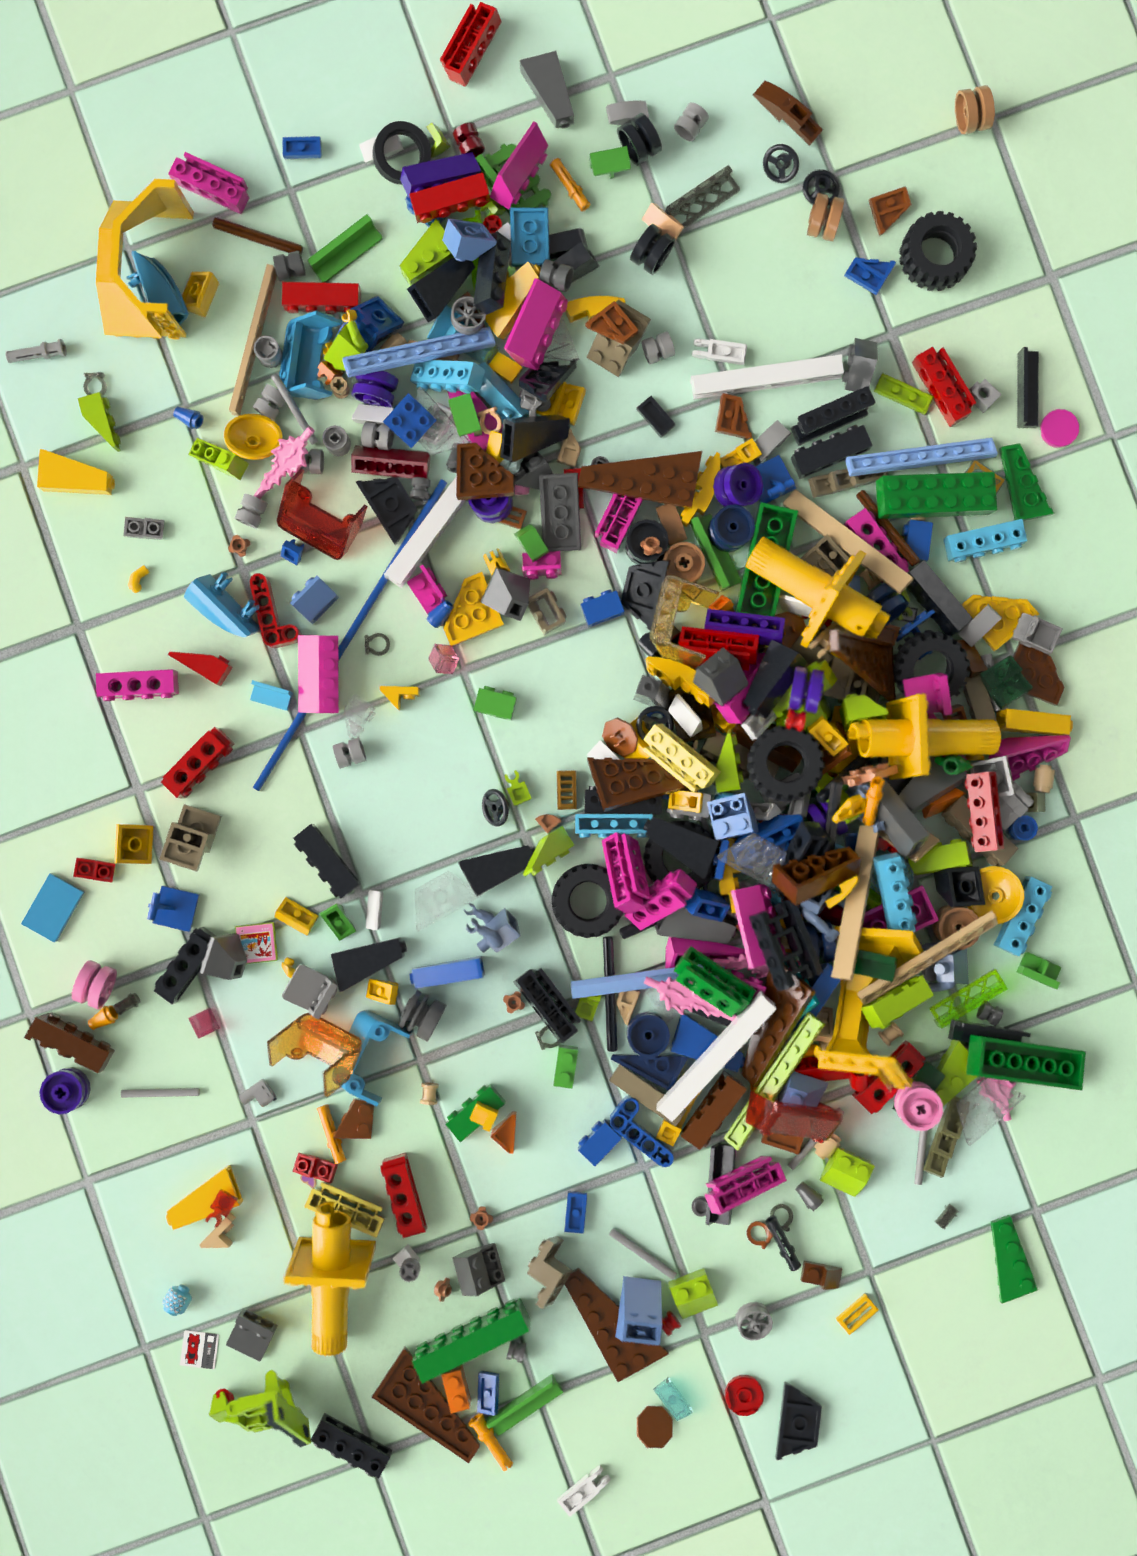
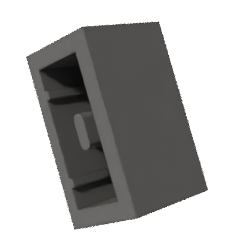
M495 1243L466 1250L452 1258L462 1296H479L505 1281Z

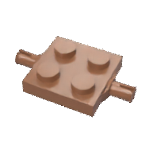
M888 763L876 765L877 767H872V765L860 767L861 769L851 770L849 775L842 777L843 784H848L850 787L861 785L863 782L871 781L875 776L885 778L898 773L897 765H889Z

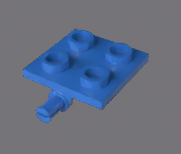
M408 393L398 405L393 407L394 409L384 419L383 423L412 448L437 419Z
M780 455L756 466L763 480V491L759 498L760 502L769 503L796 489L795 482L791 478Z
M932 609L927 613L925 610L913 620V624L909 622L898 631L899 636L896 641L899 642L911 632L913 635L919 632L918 627L926 622L935 611ZM928 651L919 657L918 660H921L927 654L931 655L933 651Z
M161 886L160 893L153 892L151 903L148 904L149 912L147 919L153 920V924L190 932L200 894Z

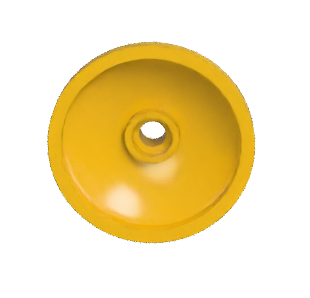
M259 414L237 416L226 425L224 430V440L227 447L234 454L252 460L272 456L271 450L279 447L278 439H282V431L278 424L270 418Z
M989 866L980 869L985 905L967 906V908L972 910L979 918L993 911L998 924L1010 921L1020 912L1024 903V889L1021 881L1013 872L1003 867ZM994 893H999L997 900L993 899Z

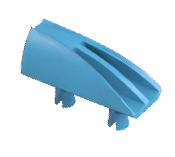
M132 251L131 254L137 272L126 277V279L131 280L128 282L129 286L134 288L141 283L147 302L167 304L172 316L179 325L187 319L189 313L181 293L169 272L155 258Z
M222 572L217 581L211 574L198 577L187 588L184 598L203 616L223 630L240 637H247L261 631L260 626L251 618L259 609V605L252 607L255 601L249 600L245 607L242 608L225 590L233 580L232 577L226 579L228 573Z

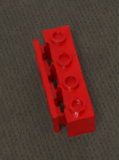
M483 2L479 3L477 9H475L473 4L469 5L440 58L443 68L451 81L465 87L467 86L502 22L497 8Z
M931 347L917 355L912 361V365L930 395L934 396L933 400L949 427L967 418L972 412L971 408L976 404V401L944 347L936 352L934 347Z
M682 626L679 638V656H683V663L702 665L720 649L724 648L738 659L742 670L749 671L750 664L756 665L759 651V635Z
M214 727L211 731L208 730L162 777L161 783L176 798L188 797L193 791L191 788L196 783L200 784L206 778L205 774L209 770H214L220 764L219 760L232 752V747L235 743L217 727ZM214 746L215 751L210 755L209 748ZM200 759L201 766L197 769L195 764ZM186 773L187 780L183 782L182 776Z
M906 1040L888 1057L895 1058L900 1067L903 1062L907 1061V1067L903 1071L908 1078H911L919 1071L926 1060ZM871 1074L868 1078V1088L864 1091H855L852 1096L869 1113L873 1114L874 1112H879L895 1096L899 1089L892 1085L890 1092L877 1074ZM880 1089V1094L874 1097V1092Z
M407 1153L385 1158L382 1165H380V1169L386 1181V1191L391 1199V1209L396 1217L398 1233L403 1238L426 1232L427 1224ZM393 1175H399L402 1180L396 1181ZM398 1194L406 1195L407 1199H400ZM403 1213H410L412 1218H406Z

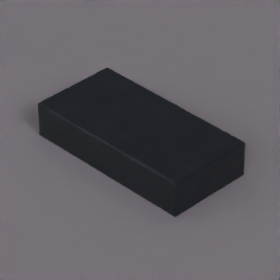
M652 396L648 397L636 408L660 438L675 426L674 421Z

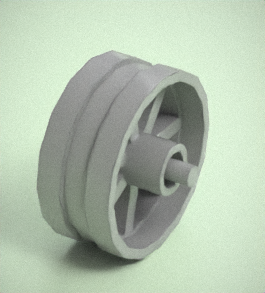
M462 297L456 300L452 306L451 322L455 330L461 334H476L484 326L486 314L480 311L481 313H474L478 309L473 306L474 297ZM464 306V311L458 308ZM454 312L462 316L455 319ZM474 318H482V320L478 324Z
M747 1303L738 1309L735 1316L739 1332L747 1340L762 1339L772 1329L773 1321L767 1307L762 1303Z

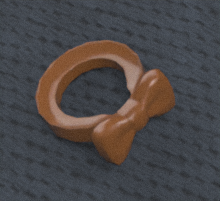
M761 1221L752 1222L747 1229V1238L752 1244L762 1245L761 1248L765 1249L773 1236L765 1223ZM759 1225L765 1229L768 1236L765 1241H756L752 1238L751 1229L754 1226Z

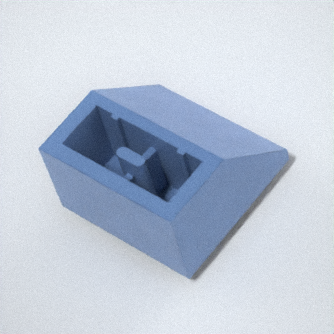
M318 576L315 578L311 577L305 583L306 587L301 592L297 591L292 596V601L290 602L312 624L339 598Z
M746 793L707 802L715 840H726L759 832L755 813Z

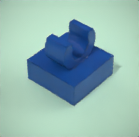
M292 539L290 542L286 540L282 545L281 557L298 565L301 561L304 544L298 547L295 545V539Z

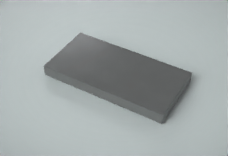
M539 474L542 539L549 552L581 550L578 474Z

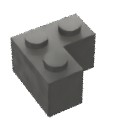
M855 338L853 345L850 344L848 348L847 365H849L848 371H844L842 382H845V390L853 392L870 386L878 360L877 342Z

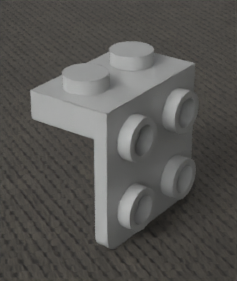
M703 793L701 813L666 808V812L670 813V817L684 819V815H689L691 820L703 821V817H709L707 802L714 799L711 798V794Z
M300 964L282 993V998L308 1010L312 1017L320 1019L321 1015H324L327 1011L330 999L336 995L338 985L331 977Z

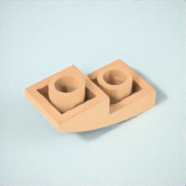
M656 203L650 204L642 218L649 226L654 223L662 229L661 236L668 233L677 239L684 228L678 220L664 212Z

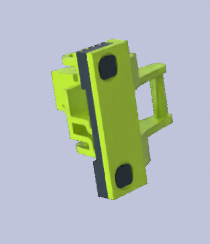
M270 1370L266 1373L264 1393L240 1397L238 1400H234V1395L227 1389H220L213 1395L209 1417L217 1422L237 1424L247 1432L252 1431L255 1433L272 1428L275 1430L279 1429L292 1438V1442L299 1447L311 1444L309 1419L294 1404L289 1382L279 1378L275 1371Z

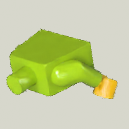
M347 310V314L342 315V320L348 322L347 325L343 326L334 342L325 343L327 348L323 349V354H325L323 359L330 362L336 370L346 371L342 361L343 357L365 353L368 348V344L364 341L355 322L357 319L355 310Z

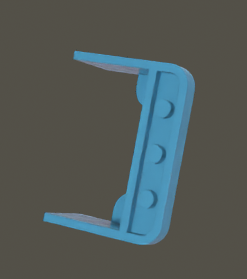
M314 311L289 321L285 333L279 376L292 397L318 400L332 396L331 391L325 390L323 382L317 380L319 371L317 367L320 364L322 345L332 339V328L342 325V320Z
M369 1010L359 1012L332 1067L331 1078L349 1094L378 1106L382 1097L365 1090L364 1079L354 1073L370 1038L375 1041L385 1040L389 1036L390 1031H394L407 1038L412 1035L413 1031L408 1032V1028L404 1027L402 1029L398 1027L399 1024Z

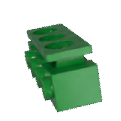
M691 946L682 955L674 969V972L679 974L675 979L678 983L730 1018L735 1013L739 1015L750 1004L756 991Z

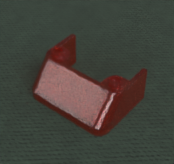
M300 469L285 484L277 516V524L282 530L335 560H340L346 554L359 532L368 506L364 504L355 515L347 514L343 521L311 503L312 494L310 490L301 485L304 470Z
M751 1091L745 1122L759 1129V1133L771 1136V1133L812 1138L814 1142L824 1143V1140H829L842 1122L843 1113L822 1102H819L817 1107L770 1100Z

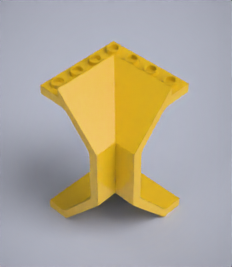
M154 179L133 201L113 200L99 227L96 287L105 335L117 337L132 336L136 338L151 337L155 339L165 336L175 340L180 339V337L186 338V333L168 310L167 304L143 303L139 301L121 279L124 232L153 217L193 219L194 211L175 180Z
M835 926V930L840 932L841 926ZM862 928L858 950L895 957L898 959L896 969L924 952L913 931ZM853 974L852 981L840 980V995L832 1039L825 1051H822L819 1046H815L814 1055L819 1059L818 1068L877 1074L890 1092L892 1085L898 1089L912 1087L913 1079L907 1077L895 1058L872 1056L868 1051L867 1040L870 1025L860 1009L864 1005L857 992L879 979Z

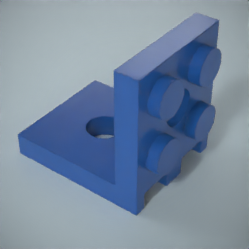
M379 296L350 309L356 311L357 319L355 322L364 341L368 344L365 353L373 351L380 338L401 328L404 324V321ZM343 321L338 333L341 331L345 324L347 325L348 322Z

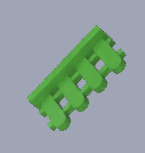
M504 143L500 146L501 150L493 155L488 153L485 155V158L482 154L476 157L481 173L483 172L486 184L491 191L501 170L499 166L508 160L516 148L515 144L506 146ZM536 174L534 178H529L530 184L526 191L522 190L520 192L524 195L532 190L534 195L526 200L521 195L516 205L513 203L510 208H538L541 205L545 208L549 204L551 191L546 188L542 190L537 188L540 177ZM505 207L507 213L510 215V209H507Z

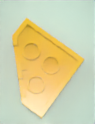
M482 572L464 579L453 604L454 608L443 629L451 647L504 625L499 612L481 603V599L488 586Z
M972 595L961 604L972 618L980 613L988 604L1002 617L982 637L993 651H996L1012 638L1013 631L1016 629L1022 613H1027L1031 616L1036 615V617L1039 615L1027 599Z

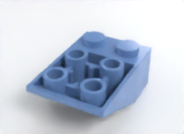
M624 1276L616 1337L626 1342L660 1345L662 1330L661 1281Z

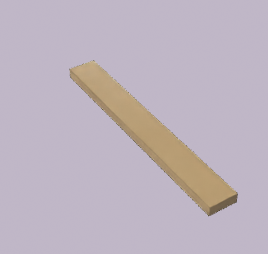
M267 264L229 406V411L235 416H240L256 357L254 343L261 337L277 277L275 267Z
M796 489L783 502L784 507L798 510L797 516L825 537L828 534L838 547L850 557L851 555L856 556L859 550L865 552L866 556L861 565L899 594L913 581L912 576Z
M859 826L855 853L861 857L860 881L846 897L831 975L832 978L853 980L874 866L873 857L876 855L880 831L874 833L872 826Z
M993 911L988 912L896 969L893 982L879 979L857 992L863 1005H867L998 924L996 915Z

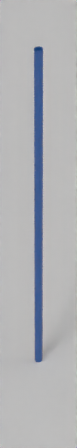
M442 479L439 481L384 573L429 514L447 485L446 481ZM384 573L338 647V662L388 580L385 578ZM298 712L254 784L253 788L260 791L307 713Z

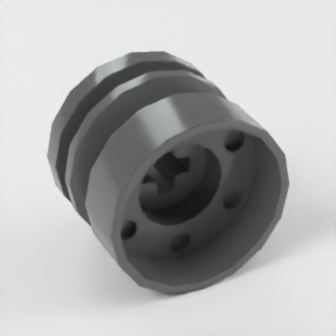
M417 990L408 1000L401 1014L398 1027L403 1029L408 1021L410 1025L407 1031L410 1032L415 1025L418 1026L416 1036L428 1042L447 1005L434 1000L429 1006L427 1005L429 996L426 994L421 1002L419 998L422 992Z

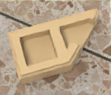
M569 428L568 438L563 440L557 462L575 468L581 448L572 430Z
M638 990L619 992L616 1000V1005L625 1025L629 1024L641 993Z

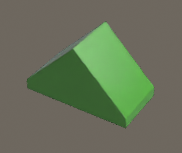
M531 524L514 533V536L533 562L549 553L537 530Z

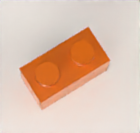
M463 1365L441 1374L450 1412L455 1413L470 1409L471 1397Z

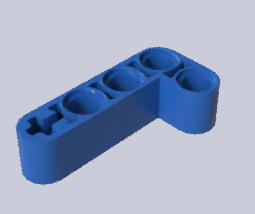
M630 1095L625 1096L610 1115L612 1129L659 1166L669 1167L674 1160L672 1151L633 1120L639 1110V1103ZM628 1101H633L636 1105L634 1109L628 1110L625 1108V1104ZM615 1117H622L624 1119L623 1123L615 1125L613 1123ZM633 1128L639 1131L636 1137H631L628 1134ZM648 1140L654 1142V1146L651 1149L644 1147V1143ZM659 1149V1152L663 1155H666L667 1153L668 1159L664 1158L663 1160H661V1156L657 1152V1150Z

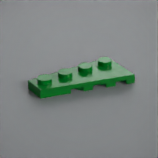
M1018 443L999 448L1014 520L1022 519L1025 521L1053 515L1054 512L1046 501L1045 493L1039 487V481L1030 468L1031 465L1021 444Z
M1006 1215L991 1221L1000 1302L1003 1304L1038 1291L1011 1216Z

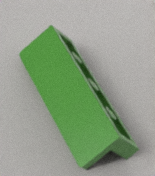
M366 214L307 259L319 279L326 283L383 238L374 227L372 219Z
M711 514L701 518L697 516L691 519L689 524L720 591L722 592L741 583V578L729 553L717 549L708 537V526L712 519Z
M551 1374L500 1408L498 1414L488 1416L487 1427H492L497 1436H499L563 1393V1389L553 1374Z

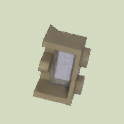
M548 588L530 596L528 604L529 610L544 635L564 625L566 622L565 618H567L564 610L557 606V598L554 592H550Z

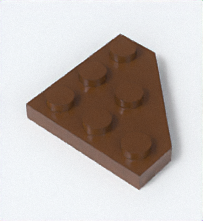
M477 443L457 444L456 498L458 500L515 496V477L509 470L501 466L496 459L487 454Z
M1019 641L1002 685L1054 706L1058 705L1065 688L1057 675V669L1051 656L1035 648L1024 646Z

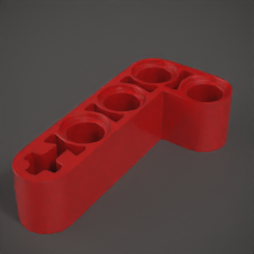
M256 573L252 575L250 587L253 600L255 601L254 604L255 606L259 605L256 613L264 643L271 648H280L298 643V635H302V633L296 626L291 624L280 626L270 581L263 574ZM260 579L263 581V583H261V588L256 585L259 583ZM267 597L268 604L261 606V599ZM272 616V623L266 625L264 622L265 618ZM290 630H295V637L292 639H288V632ZM272 634L277 635V640L274 643L269 642V637Z
M816 1056L802 1058L794 1070L824 1082L849 1079L852 1089L856 1091H864L868 1088V1073L818 1068L819 1059Z

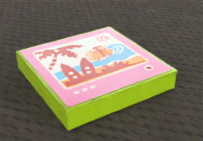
M275 922L235 926V932L239 935L247 958L246 964L278 960Z

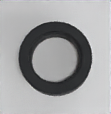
M396 121L386 125L379 132L373 145L372 156L376 169L386 180L402 185L400 180L402 171L392 168L385 159V142L394 135H405L411 138L419 149V163L431 160V146L427 136L418 126L406 121Z

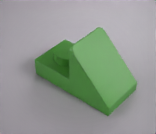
M336 903L320 913V916L339 941L356 932L354 925L346 916L342 905Z

